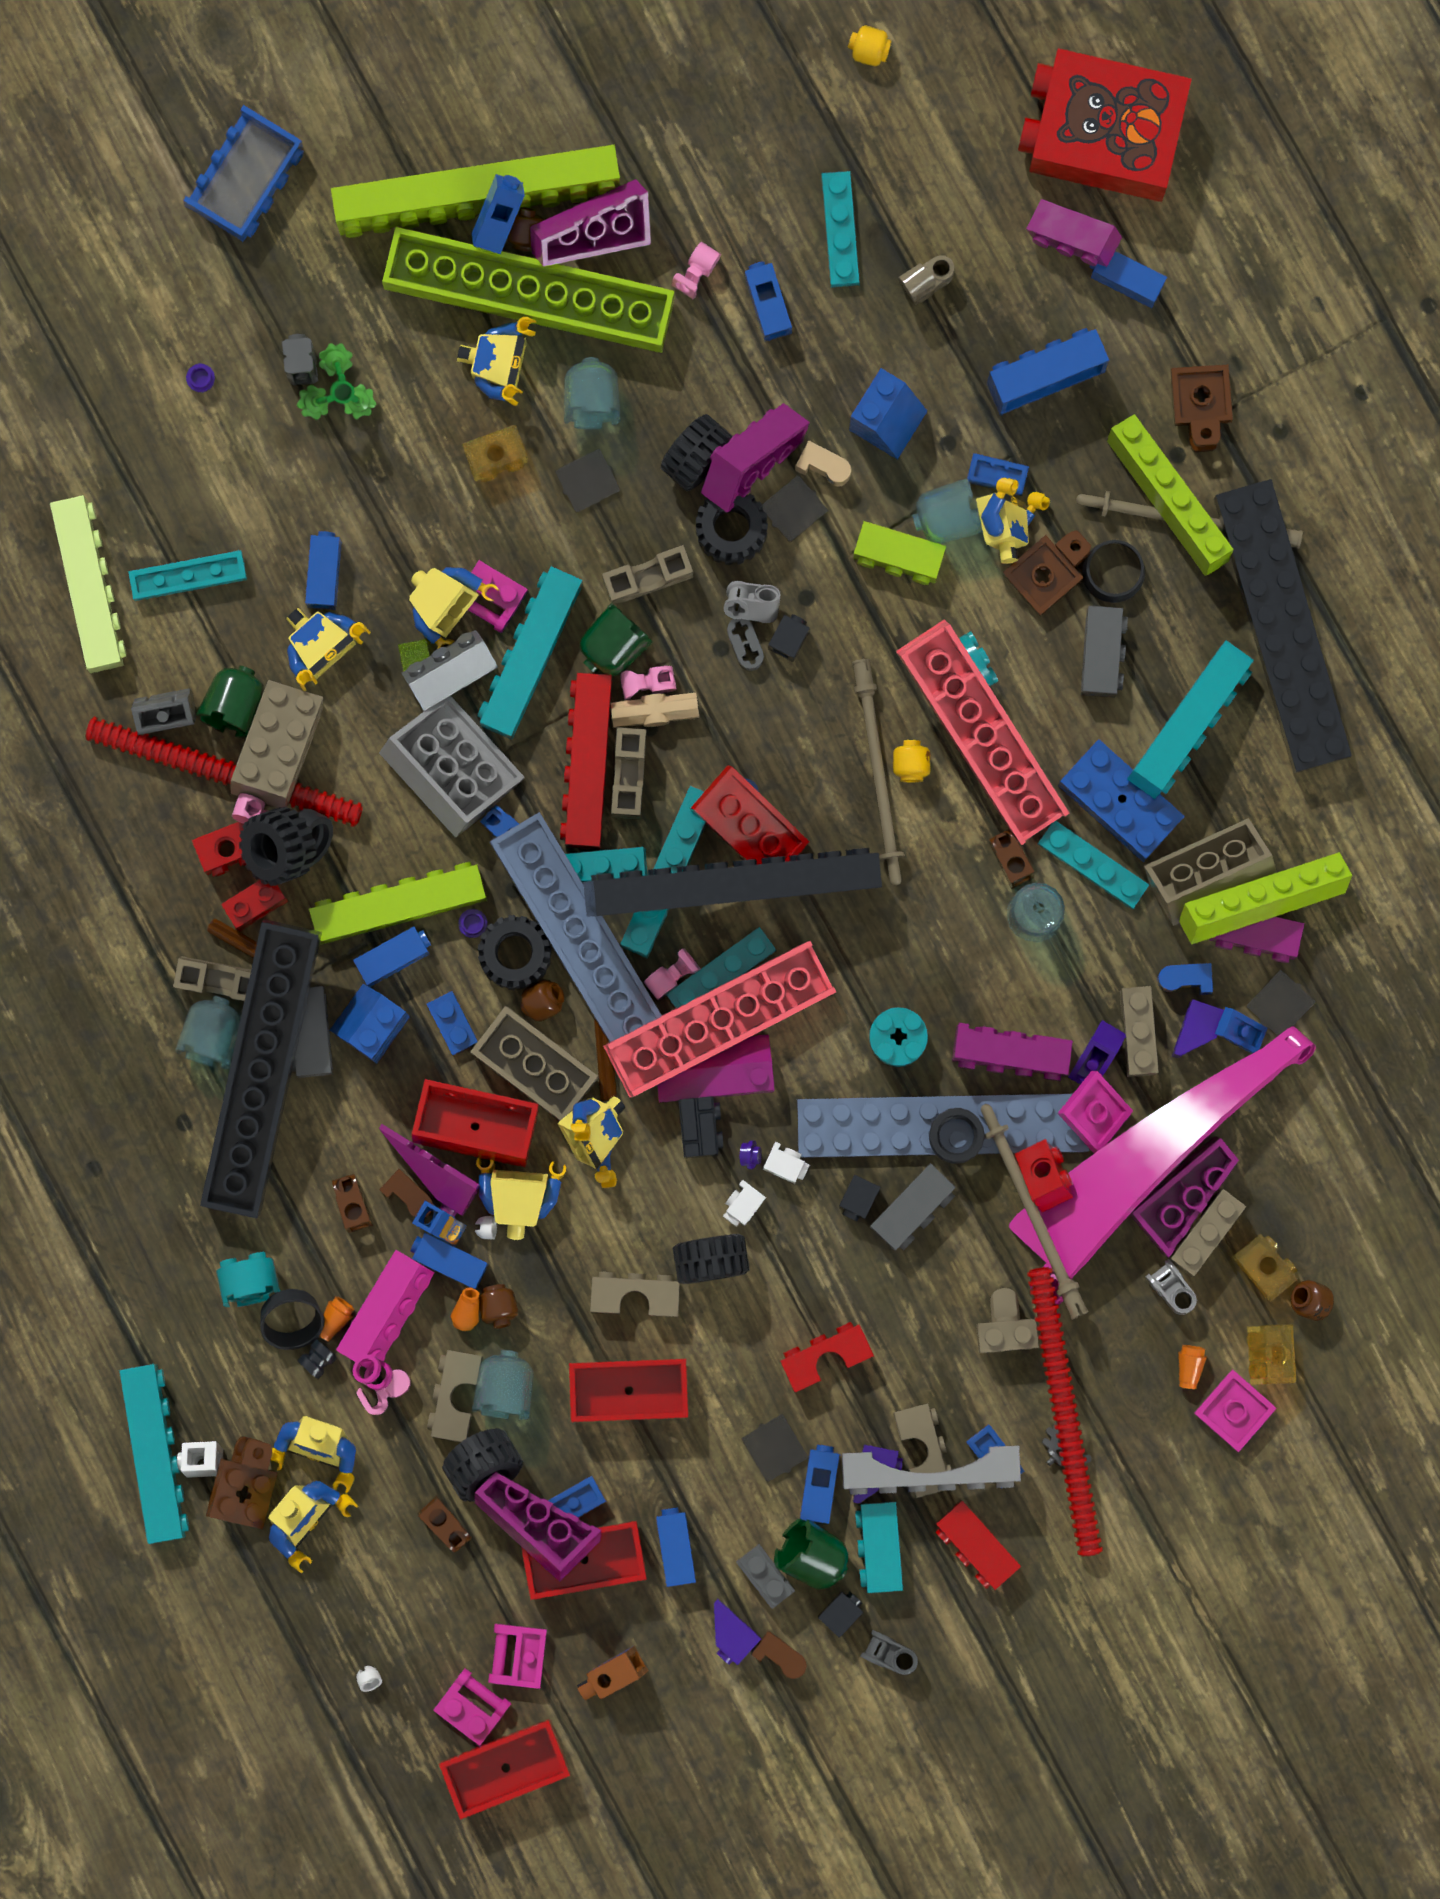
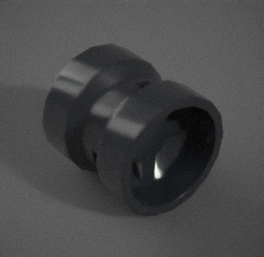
M316 1339L311 1344L309 1355L302 1354L297 1361L319 1380L324 1374L323 1367L333 1364L338 1357Z

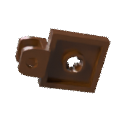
M1228 364L1171 368L1175 426H1189V443L1194 452L1215 451L1220 440V424L1232 423L1233 421ZM1198 389H1203L1205 394H1209V398H1206L1204 402H1199L1198 399L1194 398V395L1198 393ZM1201 435H1206L1208 439L1202 438Z
M1079 531L1068 533L1055 545L1045 535L1019 557L1018 561L1004 570L1002 574L1035 612L1041 616L1083 580L1084 577L1077 571L1076 567L1086 559L1090 553L1091 545ZM1072 544H1078L1081 549L1079 551H1073L1070 548V546ZM1038 569L1041 571L1049 570L1048 578L1050 581L1047 583L1036 581L1038 576L1036 571Z
M241 1436L237 1440L231 1461L220 1460L206 1516L263 1529L278 1474L275 1471L268 1470L272 1456V1446L270 1444L245 1436ZM243 1486H245L248 1496L242 1502H239L240 1498L236 1496L237 1490L241 1491Z

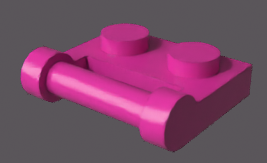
M478 560L471 573L483 579L482 583L486 585L494 584L500 589L499 592L495 588H489L486 595L494 600L493 604L505 611L499 616L476 601L473 602L468 611L492 624L494 630L502 633L526 596L528 589ZM477 590L476 592L482 596V592Z
M495 1624L496 1642L492 1673H489L488 1683L540 1689L547 1629ZM508 1634L516 1635L512 1676L504 1675Z
M464 1668L433 1711L480 1746L512 1703L505 1698L504 1700L499 1698L470 1676L472 1673ZM464 1685L496 1709L492 1716L458 1692Z

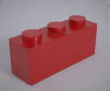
M962 1500L935 1523L939 1528L935 1533L946 1545L950 1542L954 1544L959 1550L955 1555L966 1567L971 1564L978 1571L975 1578L985 1589L991 1586L996 1590L1021 1567Z

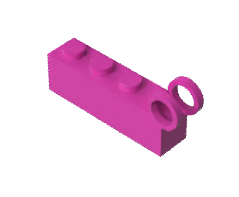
M398 1250L394 1251L336 1351L355 1362L353 1366L354 1378L362 1384H367L368 1387L374 1390H382L390 1384L393 1372L390 1365L384 1362L385 1355L392 1343L398 1338L401 1328L408 1316L413 1313L417 1301L423 1291L429 1286L430 1280L435 1273ZM361 1366L367 1368L364 1378H361L359 1373ZM382 1366L386 1370L385 1379L380 1384L374 1385L373 1382L379 1377Z

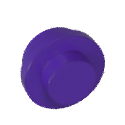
M196 364L188 370L186 381L193 391L202 393L212 388L215 382V375L208 365Z
M477 909L466 910L459 918V929L466 937H480L487 929L486 916Z
M750 1140L748 1143H742L740 1164L741 1166H747L748 1169H754L756 1164L761 1162L762 1151L761 1147H757L756 1141Z

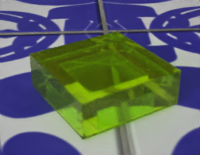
M426 639L398 644L403 672L411 664L418 661L421 662L430 656Z

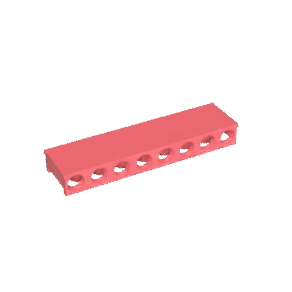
M945 619L896 651L1005 824L1021 845L1026 843L1025 840L1060 817L1070 814L955 631Z
M811 941L802 943L604 1045L603 1047L629 1098L664 1082L836 993L812 947Z

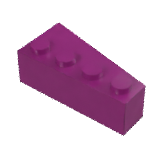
M635 179L531 226L532 254L542 266H548L650 245L648 191Z
M785 403L774 410H768L758 422L753 421L740 435L738 433L735 434L723 447L718 446L713 451L710 457L712 462L701 494L728 513L734 507V499L738 495L744 498L751 491L750 487L757 477L763 480L772 470L775 463L780 464L803 443L810 422Z
M958 1023L952 1062H958L957 1067L964 1069H975V1065L987 1066L986 1071L1003 1073L1004 1069L1015 1070V1075L1032 1077L1033 1073L1044 1074V1079L1061 1081V1076L1067 1077L1069 1074L1073 1040L1041 1035L1028 1037L1027 1034L1016 1031L999 1033L994 1028L984 1026L969 1029V1024Z
M1214 1136L1164 1178L1131 1212L1130 1216L1158 1250L1169 1258L1176 1245L1189 1231L1194 1220L1207 1206V1202L1222 1185L1239 1159L1221 1138Z
M497 1472L475 1492V1504L559 1582L600 1542V1529L593 1525L589 1526L580 1521L577 1516L560 1510L548 1500L540 1499L529 1493V1490Z

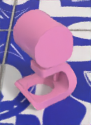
M700 242L688 261L690 267L687 269L685 277L680 273L675 274L671 285L694 299L700 277L702 275L708 277L711 274L721 254L705 243Z
M672 666L649 668L647 675L636 674L632 671H624L620 674L624 700H630L639 690L646 691L650 689L652 694H662L677 689Z
M240 793L232 813V818L244 824L249 821V818L268 810H264L265 802L249 794Z
M685 948L678 952L679 958L676 964L671 965L668 969L663 966L660 967L644 981V984L657 1000L662 999L668 992L677 987V980L686 974L696 973L701 969Z
M393 1370L390 1384L382 1390H375L378 1404L374 1407L370 1405L362 1388L358 1389L357 1396L368 1413L381 1415L388 1407V1397L398 1398L409 1390L411 1386L409 1375L402 1370Z

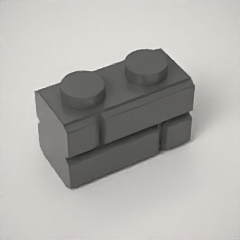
M305 334L288 336L289 339H285L282 342L284 369L289 383L292 385L315 384L318 381L316 351L311 339L306 337Z
M191 688L152 695L150 698L147 696L136 698L131 707L138 735L193 725L197 718V710Z
M760 1544L736 1561L772 1609L795 1592V1589L781 1571L775 1568L774 1562Z

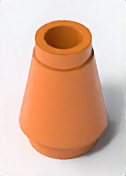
M465 1288L462 1291L451 1313L452 1323L458 1330L470 1331L479 1323V1292L474 1288Z
M335 1296L333 1301L328 1302L324 1311V1327L319 1336L326 1341H330L353 1318L354 1307L344 1299Z
M1182 1345V1350L1178 1352L1179 1386L1187 1389H1197V1383L1207 1359L1205 1348Z

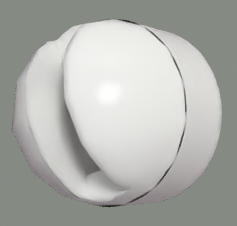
M483 1216L479 1218L475 1223L480 1225V1230H475L477 1236L482 1239H495L497 1232L495 1217Z
M365 1666V1671H358L357 1683L361 1691H372L381 1685L382 1678L376 1668Z

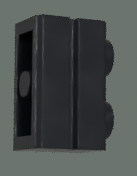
M713 1096L679 1099L684 1159L718 1156V1149H724L722 1131L716 1132L715 1120H721L720 1102L714 1103Z

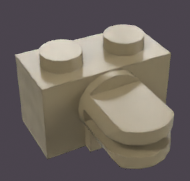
M1001 1288L992 1293L990 1297L991 1323L976 1324L978 1352L989 1353L1039 1348L1035 1319L1020 1320L1017 1294L1009 1288Z

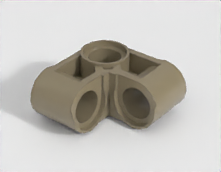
M937 256L923 265L919 263L899 276V282L914 305H918L952 281L954 264L946 256ZM937 265H945L949 268V272L945 276H937L933 270Z

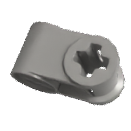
M734 581L728 585L726 590L728 600L724 604V612L727 616L733 619H745L762 623H771L777 619L780 603V591L778 588L772 585H759L742 581ZM738 589L741 590L740 597H737ZM736 603L739 604L738 611H735Z
M1169 1259L1154 1274L1145 1276L1155 1292L1163 1298L1174 1313L1186 1315L1195 1307L1197 1302L1195 1293ZM1170 1274V1276L1167 1277L1165 1280L1159 1282V1280H1161L1164 1276ZM1184 1293L1189 1296L1191 1303L1188 1308L1181 1309L1176 1306L1175 1297L1177 1294Z

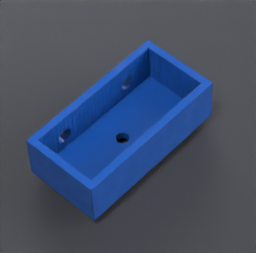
M1087 328L1079 330L1071 335L1072 339L1065 342L1058 339L1045 345L1046 349L1035 353V350H1031L1019 356L1020 360L1009 364L1008 361H1003L993 366V371L989 373L987 386L999 414L1002 415L1105 373L1109 358L1097 330L1088 331Z
M1098 739L1062 778L1058 786L1137 858L1144 862L1185 816L1161 794L1154 799L1127 780L1133 769ZM1124 795L1126 802L1120 803L1118 797Z

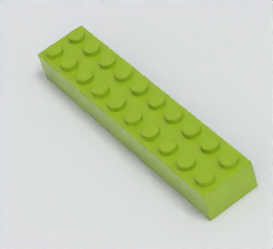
M615 144L331 188L337 227L340 235L353 238L363 235L362 232L374 230V233L389 232L391 227L402 226L403 229H412L418 227L419 223L430 222L432 225L446 223L447 219L456 217L459 220H470L475 218L476 214H480L496 174L501 176L510 175L523 182L525 196L520 207L532 208L531 206L543 204V207L558 206L561 201L571 200V203L585 202L588 200V197L599 196L621 186Z
M395 227L382 280L385 290L515 320L529 317L536 320V323L533 324L662 353L675 300V292L673 290L560 264L542 266L534 258L503 251L501 254L475 247L473 244Z

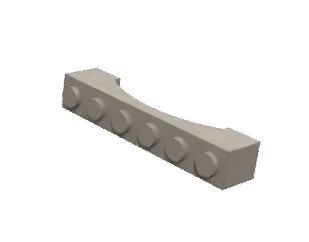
M1019 1446L988 1447V1453L973 1463L957 1469L936 1473H915L891 1468L874 1460L872 1452L842 1453L843 1489H850V1495L868 1494L867 1488H879V1493H897V1487L908 1486L909 1492L926 1491V1485H938V1491L956 1490L955 1484H967V1489H985V1483L996 1482L997 1488L1014 1487V1481H1021Z

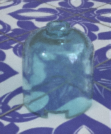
M584 358L582 362L573 365L565 374L564 423L568 424L572 421L574 422V428L602 429V423L611 421L612 426L621 421L617 372L610 365L599 362L598 358Z
M968 478L931 489L920 495L916 503L917 513L912 515L916 531L922 530L929 541L938 544L977 535L983 531L978 510H971L969 504L973 502V493Z
M1037 882L1025 885L1018 890L1011 898L1007 910L1009 927L1016 936L1036 943L1048 940L1054 936L1060 929L1065 915L1064 901L1059 892L1048 884Z
M213 996L212 1001L201 1000L194 1003L187 1014L175 1052L181 1054V1052L185 1051L187 1052L186 1059L211 1067L213 1061L222 1063L221 1067L223 1069H229L239 1029L240 1014L234 1008L228 1006L230 1001L217 996Z
M501 1350L500 1355H491L484 1359L479 1369L472 1412L481 1411L483 1416L508 1419L509 1414L519 1415V1420L529 1419L533 1369L526 1360L517 1358L518 1352Z

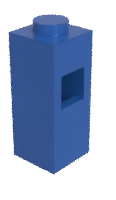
M495 175L472 231L473 246L501 254L525 196L523 182H520L516 177Z
M1116 251L1107 267L1100 264L1096 266L1090 265V268L1094 269L1091 276L1092 279L1150 308L1153 307L1167 279L1166 276Z
M758 262L748 267L749 270L745 271V281L764 342L792 334V325L773 264L765 265V262Z
M321 531L318 532V536L311 535L305 599L307 608L336 610L342 542L340 537H335V533Z
M412 927L353 961L367 986L371 987L428 956L427 947L431 946L423 930L417 932L415 927Z
M424 1233L422 1238L417 1236L410 1252L414 1253L413 1260L476 1290L489 1265Z
M817 1444L816 1450L810 1449L800 1513L802 1520L808 1519L814 1522L829 1524L839 1454L834 1453V1447Z
M678 1507L661 1510L662 1516H656L666 1585L670 1587L695 1583L696 1579L685 1512L679 1513Z

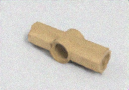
M696 692L671 696L652 694L642 696L638 700L611 703L613 728L637 725L655 727L669 724L670 721L699 718Z

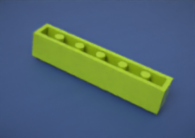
M1134 414L1112 427L1107 440L1108 444L1205 577L1228 563L1234 549L1137 416Z
M1340 852L1187 902L1184 904L1179 922L1192 945L1344 894L1352 874Z
M465 862L455 865V870L444 873L443 869L426 873L427 878L416 880L415 877L401 879L398 881L399 885L388 888L387 884H382L370 888L371 893L360 895L359 891L343 895V900L332 903L331 899H325L315 902V907L310 908L309 911L314 930L322 932L320 945L487 901L478 865L472 866L471 862Z

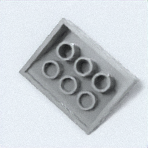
M451 696L431 706L392 735L379 752L455 838L477 822L525 778Z

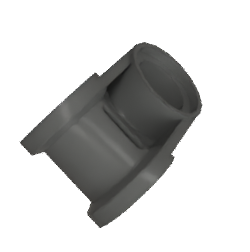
M872 1630V1639L866 1651L862 1652L860 1657L902 1675L914 1672L918 1664L915 1652L897 1643L896 1640ZM881 1642L882 1645L878 1651V1654L875 1655L874 1653L878 1647V1644ZM901 1653L910 1654L913 1658L912 1667L907 1670L900 1669L896 1663L898 1655Z

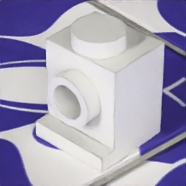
M775 1142L763 1170L795 1184L797 1178L803 1180L810 1165L800 1160L802 1154L787 1147L783 1152L779 1150L781 1144Z
M744 1180L739 1184L743 1190L740 1193L735 1190L725 1203L729 1208L723 1217L736 1227L739 1223L745 1226L766 1199L765 1196Z
M216 1441L182 1443V1452H179L177 1456L178 1469L187 1478L216 1477L220 1460L223 1459V1449ZM200 1459H204L203 1465H197Z

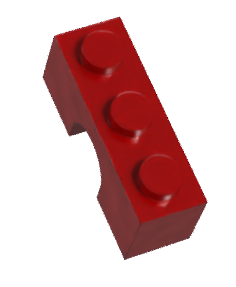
M852 1322L836 1328L838 1334L827 1339L826 1335L823 1334L810 1340L811 1347L801 1351L799 1346L783 1353L785 1359L780 1360V1363L794 1393L821 1381L816 1369V1363L818 1358L824 1353L833 1352L838 1354L843 1359L847 1368L874 1356L860 1324L853 1326Z

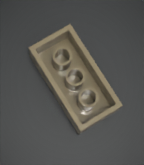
M268 680L231 778V794L239 796L240 793L249 794L265 802V805L274 808L288 807L323 712L322 696Z
M1249 818L1144 866L1150 888L1173 926L1180 923L1179 919L1185 903L1277 873L1273 855Z
M507 1006L503 1008L470 1051L473 1056L532 1101L539 1104L540 1107L559 1121L573 1111L574 1104L581 1102L599 1079L598 1075Z

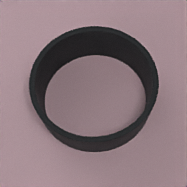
M1109 540L1098 544L1090 551L1084 560L1082 575L1084 583L1092 595L1105 602L1118 603L1130 599L1140 590L1145 578V566L1140 553L1131 544L1121 540ZM1121 544L1130 548L1138 556L1141 563V574L1137 583L1130 590L1119 594H1112L1101 590L1093 582L1089 570L1090 561L1093 554L1103 545Z
M287 1289L277 1292L265 1301L261 1309L260 1330L262 1337L268 1344L278 1349L294 1350L305 1347L318 1338L324 1327V1316L317 1301L311 1294L303 1290ZM288 1302H303L316 1309L312 1321L306 1327L295 1332H278L270 1328L265 1322V1318L274 1308Z

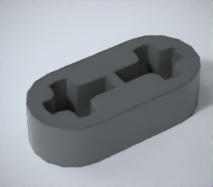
M732 619L728 624L727 633L738 663L745 670H756L762 665L764 655L754 628L749 620ZM740 623L741 627L747 626L748 630L745 631L747 641L742 642L738 634L733 635L732 632L735 631L736 624ZM749 645L753 654L758 653L759 656L755 658L754 664L743 660L746 657L745 646Z

